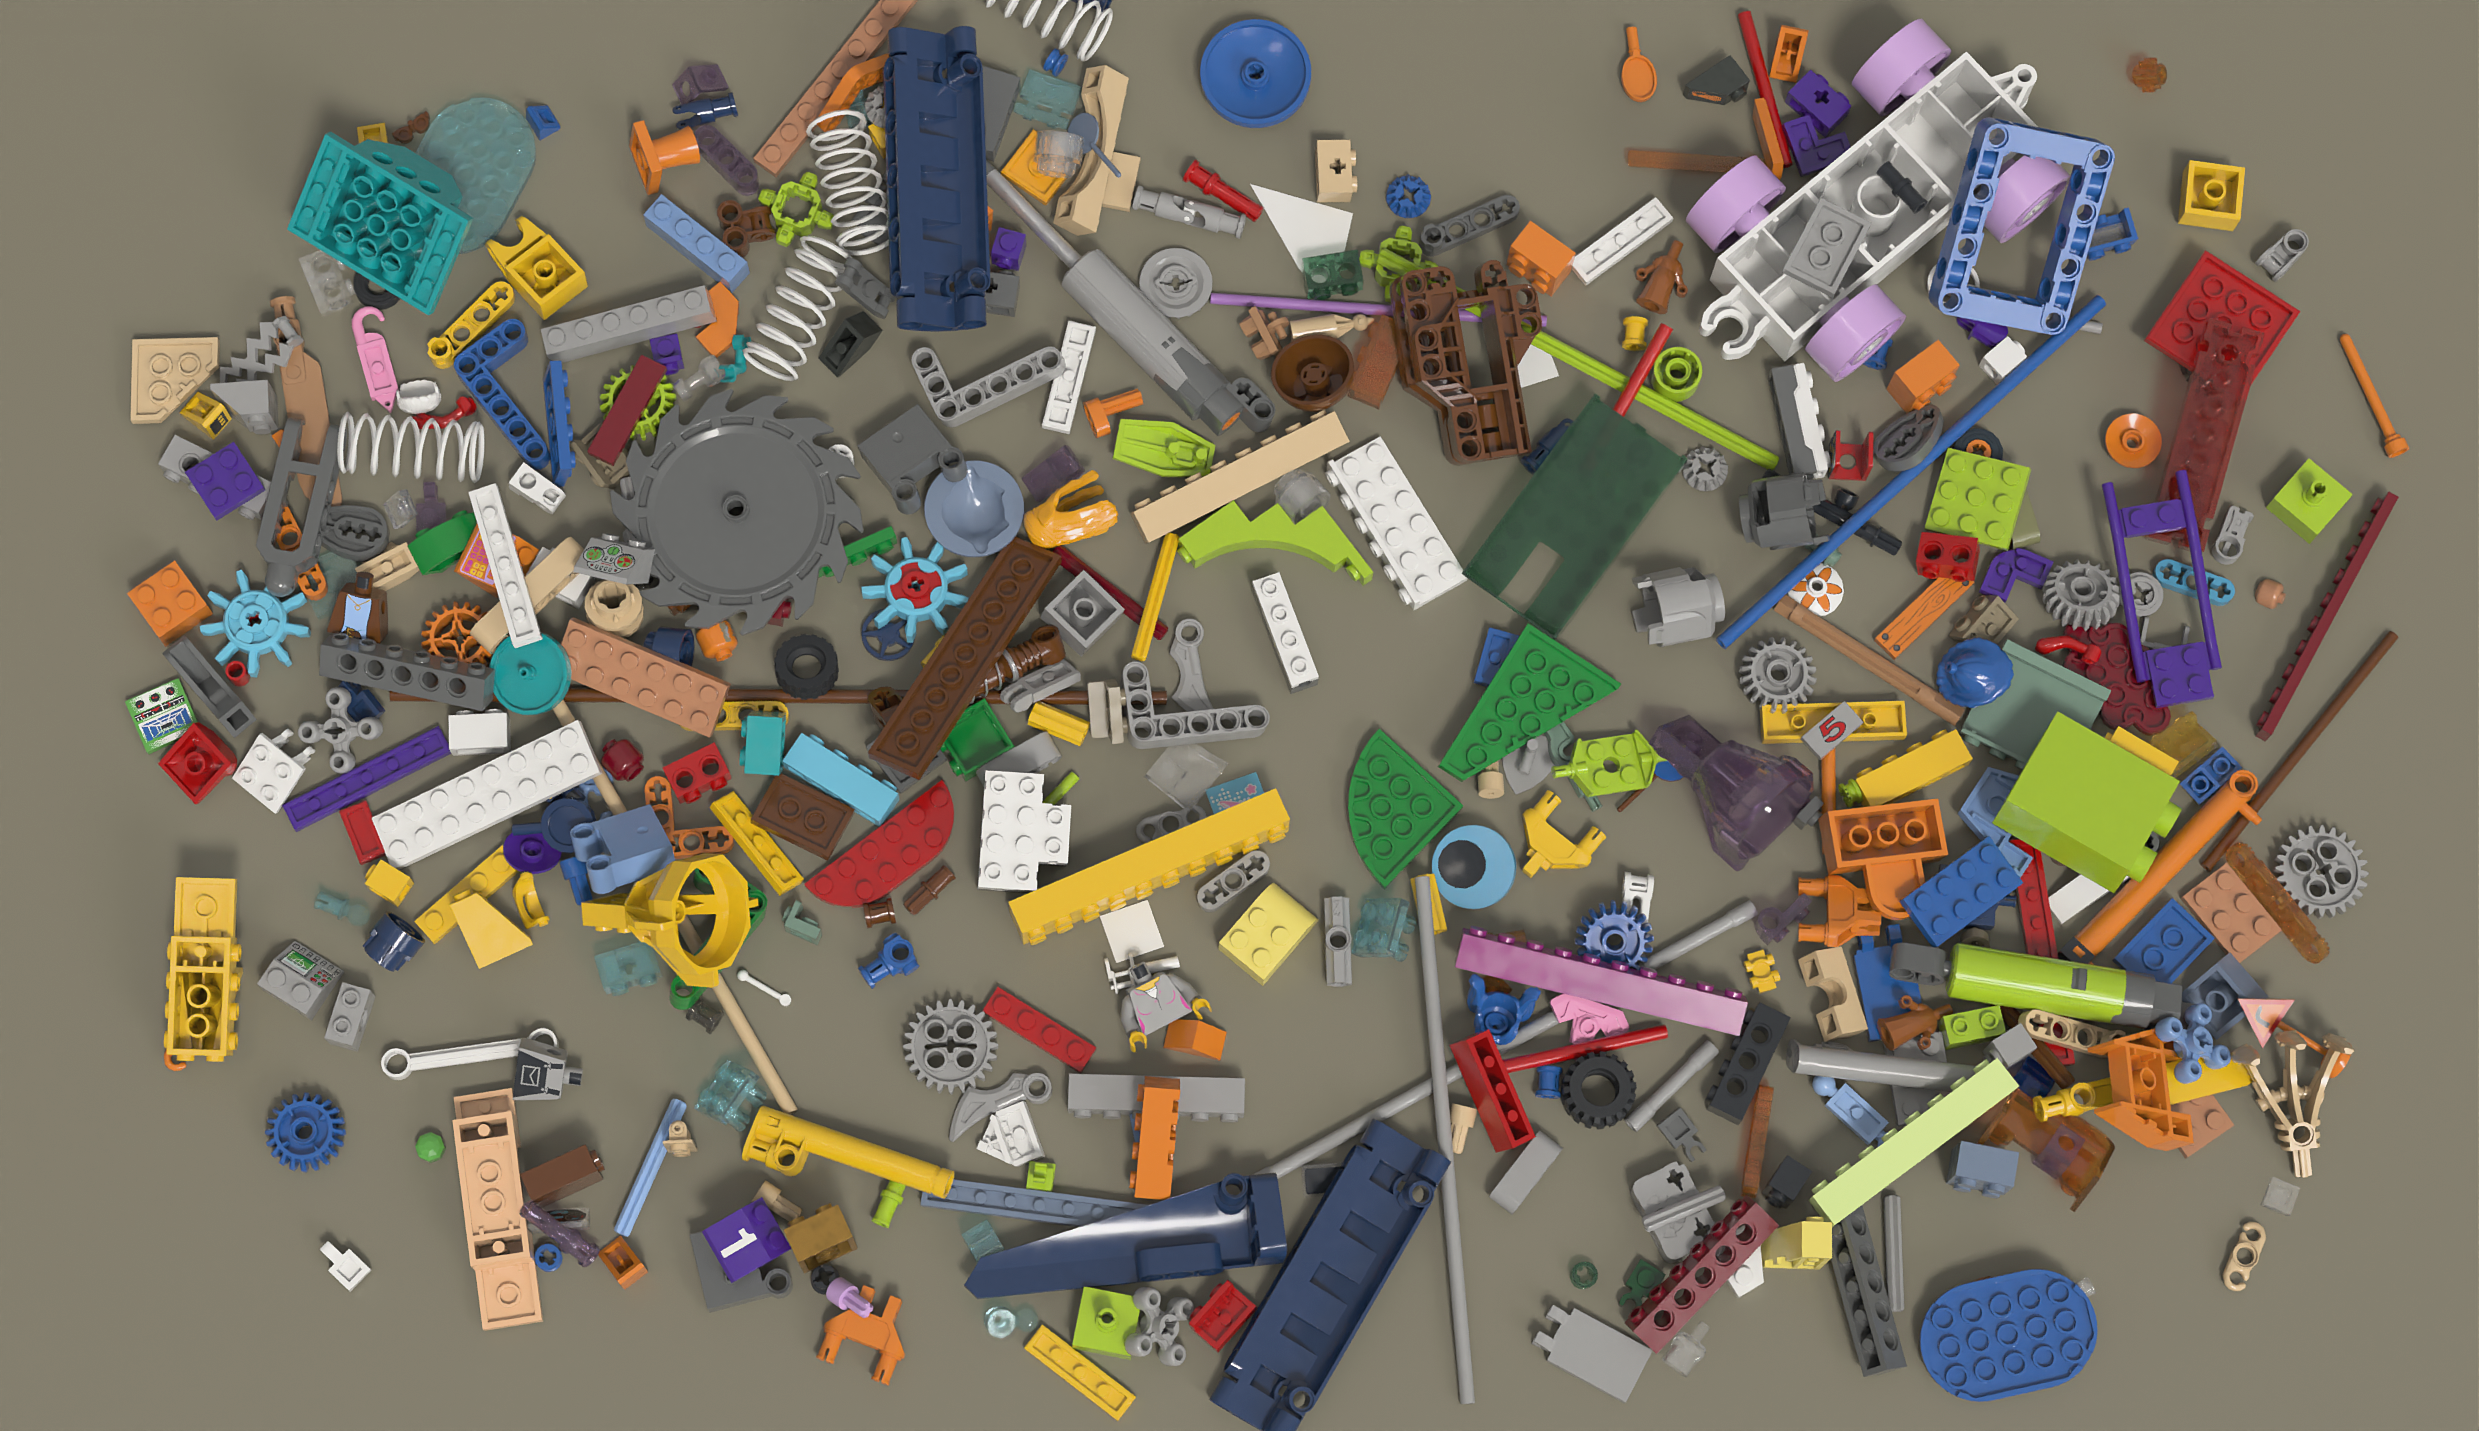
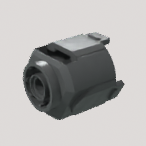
M1800 472L1753 480L1748 486V494L1739 496L1740 518L1746 543L1755 542L1761 548L1770 547V550H1778L1815 544L1816 546L1822 542H1828L1830 540L1829 534L1816 535L1813 508L1814 505L1820 504V501L1826 500L1822 479L1808 480L1806 473Z

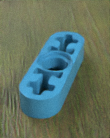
M2170 559L2162 560L2156 565L2152 575L2163 588L2198 599L2197 590L2190 589L2186 584L2187 577L2194 576L2193 567ZM2167 567L2170 569V574L2174 576L2164 579V573L2160 571ZM2183 572L2184 575L2181 577L2180 583L2177 584L2176 582L2179 579L2177 577ZM2205 572L2207 584L2208 581L2211 582L2209 588H2212L2208 590L2210 604L2216 606L2228 604L2235 594L2233 583L2226 578ZM2219 586L2224 587V593L2227 594L2222 598L2217 597L2218 592L2215 591Z

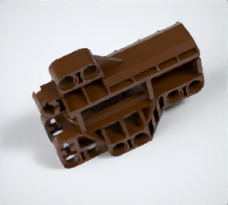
M1489 260L1476 268L1474 273L1476 290L1457 293L1453 272L1444 266L1412 270L1396 278L1390 285V297L1398 339L1396 353L1402 389L1438 412L1445 457L1453 465L1460 466L1510 458L1532 452L1518 365L1535 336L1542 329L1538 295L1535 288L1529 284L1508 286L1506 271L1501 266V262L1497 260ZM1490 268V271H1495V277L1486 276L1485 271ZM1443 277L1447 278V282L1444 283ZM1428 279H1431L1432 282H1436L1427 285ZM1399 282L1401 296L1396 291V286ZM1406 282L1410 285L1411 291L1407 289ZM1499 283V286L1485 289V287H1488L1490 285L1493 286ZM1518 291L1525 293L1527 297L1526 305H1522L1517 301L1516 295ZM1480 307L1493 385L1472 389L1458 310ZM1403 310L1406 324L1403 323V321L1401 320V313ZM1410 310L1414 312L1415 319L1411 316ZM1523 319L1531 323L1532 330L1530 333L1524 332L1521 322ZM1407 339H1409L1411 352H1409L1406 348ZM1412 367L1414 369L1415 380L1411 377L1410 370ZM1493 399L1494 404L1477 406L1478 401ZM1457 418L1461 422V427L1457 423ZM1498 427V432L1482 434L1483 429ZM1462 446L1465 448L1466 455L1462 452Z

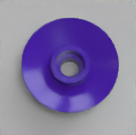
M511 833L503 845V855L507 863L523 873L539 874L551 870L558 864L562 853L552 848L544 839L542 833L514 836Z

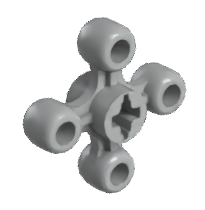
M343 687L331 688L325 696L326 704L331 708V718L325 724L312 720L303 722L298 728V736L303 742L309 744L319 742L323 738L332 743L334 754L330 757V767L336 773L343 774L352 770L356 763L355 757L349 749L350 742L357 736L365 740L377 739L383 732V725L375 717H366L359 722H355V720L348 717L347 707L351 703V694ZM342 727V729H345V732L339 733L336 732V729Z
M1152 1287L1137 1289L1133 1295V1303L1137 1309L1144 1311L1145 1315L1140 1322V1333H1132L1126 1338L1125 1350L1132 1356L1144 1357L1151 1352L1153 1342H1157L1160 1345L1158 1357L1162 1364L1166 1366L1181 1365L1186 1358V1351L1174 1339L1179 1332L1178 1321L1190 1319L1194 1311L1192 1301L1186 1297H1174L1169 1300L1166 1311L1163 1312L1159 1308L1161 1296L1158 1290Z

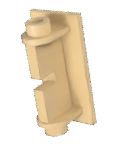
M679 1120L672 1122L669 1126V1140L663 1141V1145L668 1153H673L674 1157L691 1156V1152H698V1148L691 1139V1134L685 1123Z

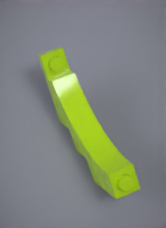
M1233 500L1178 539L1179 549L1177 552L1186 564L1190 562L1194 568L1213 558L1233 551L1250 548H1270L1294 552L1322 564L1333 573L1346 564L1347 567L1345 569L1354 581L1359 580L1362 586L1370 582L1373 577L1372 569L1323 506L1297 524H1294L1277 503L1250 522Z

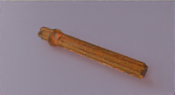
M1630 150L1627 163L1630 167L1727 173L1749 157ZM1759 158L1766 165L1765 159Z

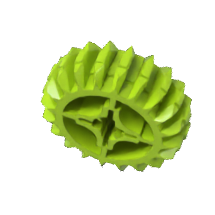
M631 365V366H630V371H631V372H632L633 368L635 367L634 365ZM621 368L619 370L620 378L614 375L610 377L613 385L604 384L603 388L607 393L600 395L601 401L604 402L600 405V410L606 413L603 416L604 420L631 372L626 374L625 370ZM665 375L640 418L642 421L637 423L632 432L630 440L634 441L636 435L640 434L641 439L645 441L647 438L646 433L651 432V435L656 437V428H659L660 420L675 406L673 402L677 400L675 393H671L674 388L672 383H666L667 377ZM661 398L657 412L650 417L649 409L656 404V400Z

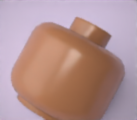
M2264 579L2256 589V602L2269 609L2276 608L2278 603L2283 604L2286 594L2283 593V584L2271 579Z

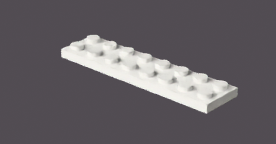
M576 720L372 817L389 864L400 870L603 773L581 721Z

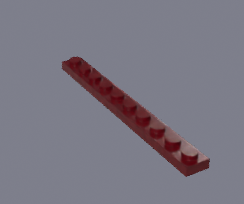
M2388 492L2383 499L2378 497L2370 510L2374 514L2371 521H2365L2357 534L2361 537L2358 545L2353 544L2345 556V559L2349 561L2345 569L2340 568L2332 581V583L2336 584L2333 592L2327 591L2319 605L2323 608L2320 616L2315 615L2307 627V630L2311 632L2307 640L2302 639L2294 652L2298 656L2294 665L2291 663L2287 665L2281 678L2285 679L2282 687H2276L2268 702L2272 703L2268 712L2263 711L2256 723V726L2259 727L2256 737L2266 742L2273 734L2399 498L2397 495Z

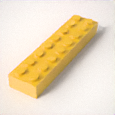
M1905 701L1846 702L1863 721V724L1842 742L1904 740L1906 738ZM1841 703L1798 704L1797 706L1787 704V712L1784 714L1781 713L1782 704H1777L1775 713H1770L1771 705L1762 706L1760 710L1762 744L1803 743L1801 740L1802 736Z

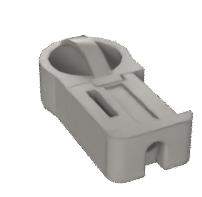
M2236 506L2229 508L2217 539L2212 546V554L2216 561L2225 565L2233 564L2237 561L2243 552V545L2246 540L2243 537L2247 526L2254 517L2251 512L2245 511L2243 514L2239 512L2240 508ZM2226 541L2221 553L2218 547L2219 543ZM2231 544H2233L2237 553L2235 556L2228 557L2227 553Z

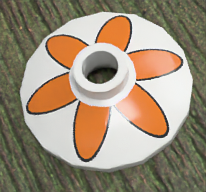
M1820 563L1788 592V596L1817 616H1826L1835 611L1841 603L1844 593L1843 583L1837 571L1828 565L1824 566L1823 563ZM1819 583L1822 589L1815 591L1812 588V584Z

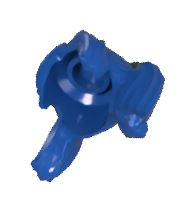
M1472 974L1469 979L1470 988L1467 994V1004L1469 1010L1475 1013L1473 1025L1475 1033L1489 1029L1495 1044L1506 1045L1512 1042L1518 1034L1520 1022H1525L1531 1017L1541 991L1537 987H1530L1523 992L1520 999L1502 992L1486 993L1484 980L1477 974Z

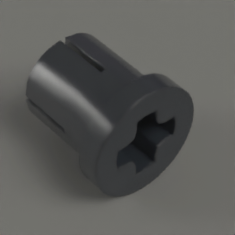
M820 1265L812 1272L811 1285L817 1293L826 1295L827 1285H824L822 1281L817 1282L821 1279L820 1273L826 1272L827 1275H833L829 1278L830 1283L839 1278L840 1275L834 1267Z

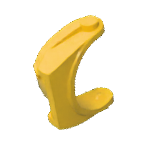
M530 872L520 874V878L512 891L525 929L539 925V927L545 926L550 920L549 916H545L534 887V877ZM523 897H525L526 907H527L528 912H529V914L531 915V917L528 915L527 911L525 910V906H524V903H523Z

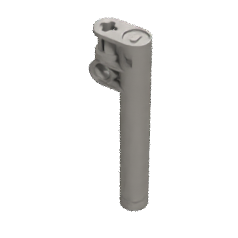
M1790 1039L1786 1053L1787 1068L1797 1074L1947 1092L1953 1091L1950 1086L1964 1076L1968 1080L1974 1076L1975 1072L1973 1069L1976 1067L1973 1065L1857 1052L1850 1049L1847 1045L1835 1042H1822L1821 1044L1808 1046L1802 1045L1795 1039Z

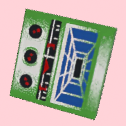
M179 678L125 701L148 754L176 743L193 723L198 722Z

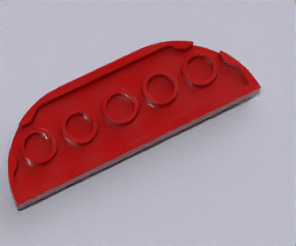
M943 780L939 781L804 884L806 889L816 898L827 904L859 908L863 907V903L870 905L881 900L933 861L947 845L954 823L952 798Z

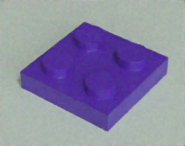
M234 442L185 472L216 521L266 491Z

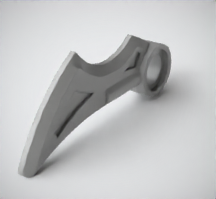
M1194 619L1182 620L1177 625L1175 639L1169 653L1178 664L1181 675L1179 687L1172 696V699L1187 712L1214 709L1205 689L1198 653V646L1203 641L1204 630L1202 625ZM1186 627H1193L1197 630L1198 636L1193 641H1186L1181 636L1182 630Z
M1013 1073L1005 1084L993 1090H978L969 1086L955 1110L949 1140L954 1142L967 1129L986 1116L1026 1099L1033 1104L1045 1103L1052 1096L1051 1081L1041 1073H1033L1031 1075ZM1035 1081H1041L1046 1085V1090L1041 1096H1033L1029 1091L1030 1085Z

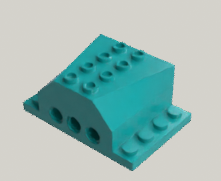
M330 131L323 138L287 230L429 316L436 309L474 218L458 209L463 196L453 176L406 147L370 139L354 146Z

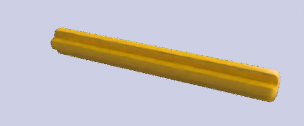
M1171 532L1164 536L1131 654L1132 659L1141 662L1147 658L1178 547V539L1180 537Z

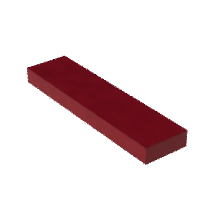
M643 355L640 356L587 451L588 455L614 467L667 371L666 366Z

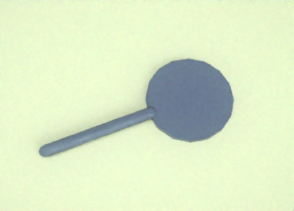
M1089 113L1077 115L1071 121L1068 128L1067 140L1070 149L1076 154H1086L1093 149L1115 176L1121 177L1119 170L1096 145L1099 136V125L1096 118Z

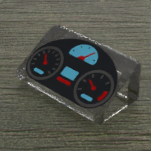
M587 1207L532 1211L528 1220V1229L533 1234L589 1230L590 1210Z

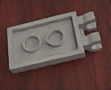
M1552 1305L1545 1318L1560 1325L1554 1338L1552 1339L1539 1331L1531 1344L1550 1353L1546 1360L1548 1363L1625 1404L1653 1350L1576 1308L1568 1315L1560 1308Z

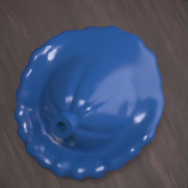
M1981 637L1966 639L1963 642L1957 643L1955 647H1951L1947 654L1943 655L1942 661L1938 664L1936 684L1939 687V692L1952 704L1961 707L1977 708L1978 706L1992 703L2009 689L2014 676L2013 664L2007 654L1996 643Z

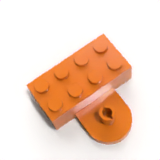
M1938 799L1828 811L1818 819L1828 875L1863 871L1869 902L1876 912H1881V916L1887 919L1903 920L1910 917L1899 901L1925 883L1922 864L1939 862L1948 855Z

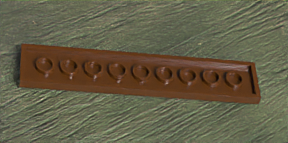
M1015 537L1000 551L869 749V759L917 780L921 779L1062 563L1061 555L1018 537Z

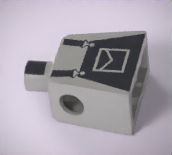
M522 1038L518 1050L512 1100L560 1099L564 1084L581 1086L583 1068L566 1066L568 1051L528 1038Z

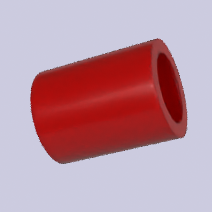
M232 661L226 666L225 673L233 685L242 687L249 682L250 675L242 662ZM243 670L239 677H233L236 671Z

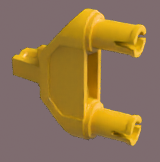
M1550 790L1545 792L1533 809H1526L1522 814L1528 847L1526 855L1530 858L1522 872L1530 879L1541 867L1545 871L1549 868L1578 869L1587 867L1591 863L1593 852L1606 839L1605 834L1601 831L1592 840L1599 830L1592 826L1577 845L1571 843L1551 827L1546 819L1558 804L1561 803V800L1556 795L1548 804L1554 794Z

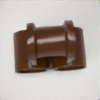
M726 200L722 202L717 209L719 224L724 230L723 243L743 258L750 250L749 243L773 239L776 236V232L772 229L769 217L772 213L771 208L760 206L742 211L740 204L736 201ZM728 213H735L738 215L732 221L724 219L725 215ZM760 221H762L763 227H760ZM733 239L743 240L740 246L733 247L729 245Z

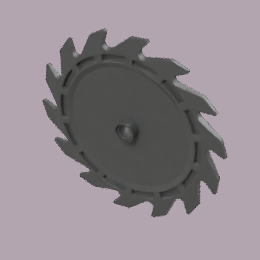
M731 388L710 396L688 425L680 424V406L676 404L660 420L655 451L652 456H644L637 441L634 440L628 453L626 464L635 496L631 500H626L613 490L610 491L613 515L637 540L646 542L645 547L655 549L650 576L658 578L660 583L655 588L639 591L641 597L658 607L693 604L699 606V611L684 623L685 627L709 629L739 612H745L747 619L740 631L741 636L763 629L783 601L788 598L795 601V619L798 620L814 604L819 571L822 567L827 566L831 568L837 582L841 583L848 559L838 528L842 523H848L862 533L863 524L860 508L836 484V481L841 476L860 479L861 476L848 457L813 443L815 437L832 433L834 428L815 417L776 419L774 413L788 402V397L764 395L734 412H729L726 410V407L734 393ZM734 507H742L744 509L743 513L739 516L730 515V511Z

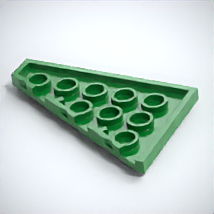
M1528 623L1437 767L1463 782L1524 746L1530 739L1539 737L1619 689L1621 683Z

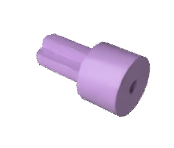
M842 1277L836 1278L827 1288V1299L840 1309H851L862 1318H867L869 1313L873 1311V1305L861 1297L858 1288Z

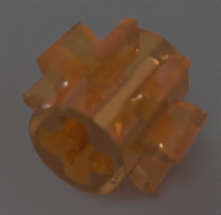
M2144 58V61H2139V65L2134 67L2132 73L2134 84L2137 87H2142L2143 93L2155 92L2156 89H2161V85H2164L2167 80L2165 65L2162 63L2157 64V58Z

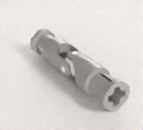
M1138 186L1132 207L1133 210H1147L1154 212L1155 216L1183 222L1187 225L1218 233V231L1234 234L1238 239L1242 236L1247 217L1244 214L1238 216L1224 212L1223 208L1194 200H1187L1169 193L1161 192L1158 194L1144 190L1143 186ZM1198 211L1203 217H1195L1196 212Z

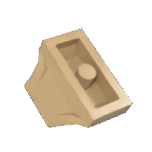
M390 542L379 556L362 562V565L356 567L355 570L357 573H372L374 575L373 588L387 591L410 579L419 571V568L407 547V542L401 545Z

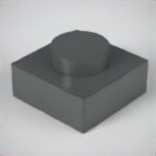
M1814 796L1796 816L1793 823L1801 830L1807 824L1812 827L1823 815L1820 809L1824 803Z

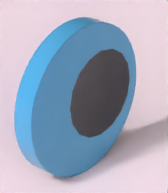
M1468 825L1451 831L1440 841L1432 859V874H1435L1438 890L1448 901L1462 908L1482 909L1496 904L1509 892L1516 876V859L1510 844L1500 833L1485 826Z

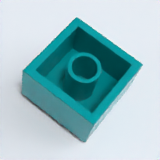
M751 711L742 720L741 737H746V746H743V749L740 750V766H745L744 773L778 776L781 774L784 766L782 761L785 748L786 713Z

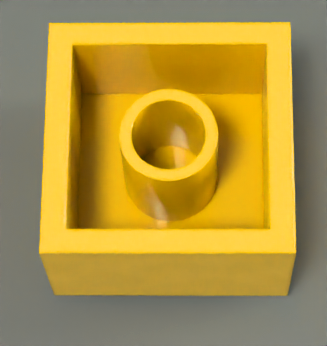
M2189 160L2182 173L2178 224L2234 231L2241 219L2245 168Z

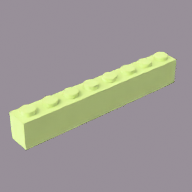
M1996 1058L1991 1063L1987 1059L1973 1069L1975 1072L1974 1076L1968 1080L1964 1076L1950 1086L1953 1090L1950 1094L1943 1097L1940 1093L1927 1103L1930 1109L1922 1115L1919 1111H1916L1905 1119L1904 1122L1907 1126L1898 1132L1893 1128L1881 1138L1884 1143L1878 1148L1874 1149L1872 1145L1858 1155L1861 1160L1855 1165L1851 1166L1848 1162L1835 1172L1837 1178L1828 1184L1824 1180L1811 1190L1814 1195L1808 1201L1820 1217L1824 1218V1222H1832V1227L2016 1090L2019 1085L1999 1059Z

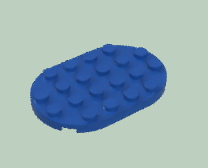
M2022 1270L1964 1283L1940 1295L1929 1307L1922 1321L1919 1336L1920 1352L1930 1376L1947 1392L1965 1400L1977 1402L1992 1401L2058 1386L2075 1377L2083 1369L2094 1351L2098 1332L2097 1320L2089 1298L2073 1281L2049 1270Z

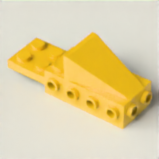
M176 877L174 936H171V942L168 943L167 947L170 972H167L166 976L169 1001H166L165 1005L168 1031L166 1030L164 1033V1047L167 1048V1055H177L176 1060L194 1061L195 1055L206 1056V1061L224 1062V1056H233V1050H237L238 1033L234 1032V1020L237 1021L239 1018V1003H235V997L240 989L243 968L236 967V962H240L242 954L241 944H237V938H235L237 879Z

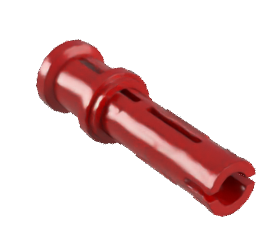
M1198 160L1193 161L1182 181L1185 183L1191 182L1202 189V193L1206 196L1213 195L1236 211L1246 215L1253 222L1258 220L1264 210L1263 206L1255 203L1220 180L1221 177L1218 173H1211L1200 166Z

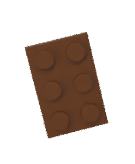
M781 773L779 776L775 775L751 818V824L828 861L855 814V809Z

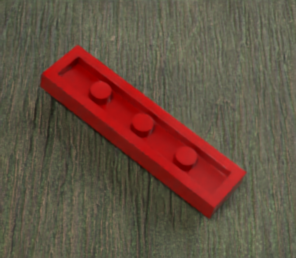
M997 987L982 1010L986 1016L1080 1074L1097 1050L1095 1046Z

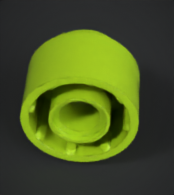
M1672 347L1666 349L1658 356L1652 370L1651 382L1654 390L1675 402L1690 398L1696 392L1702 377L1701 361L1694 352L1687 348ZM1679 370L1684 377L1681 379L1673 378L1670 371Z

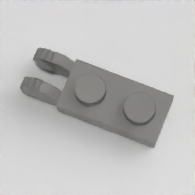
M1063 659L1059 663L1047 665L1018 679L1017 682L1001 691L1000 698L1005 704L1011 703V709L1019 713L1022 710H1027L1032 702L1035 703L1081 681V675L1077 669Z

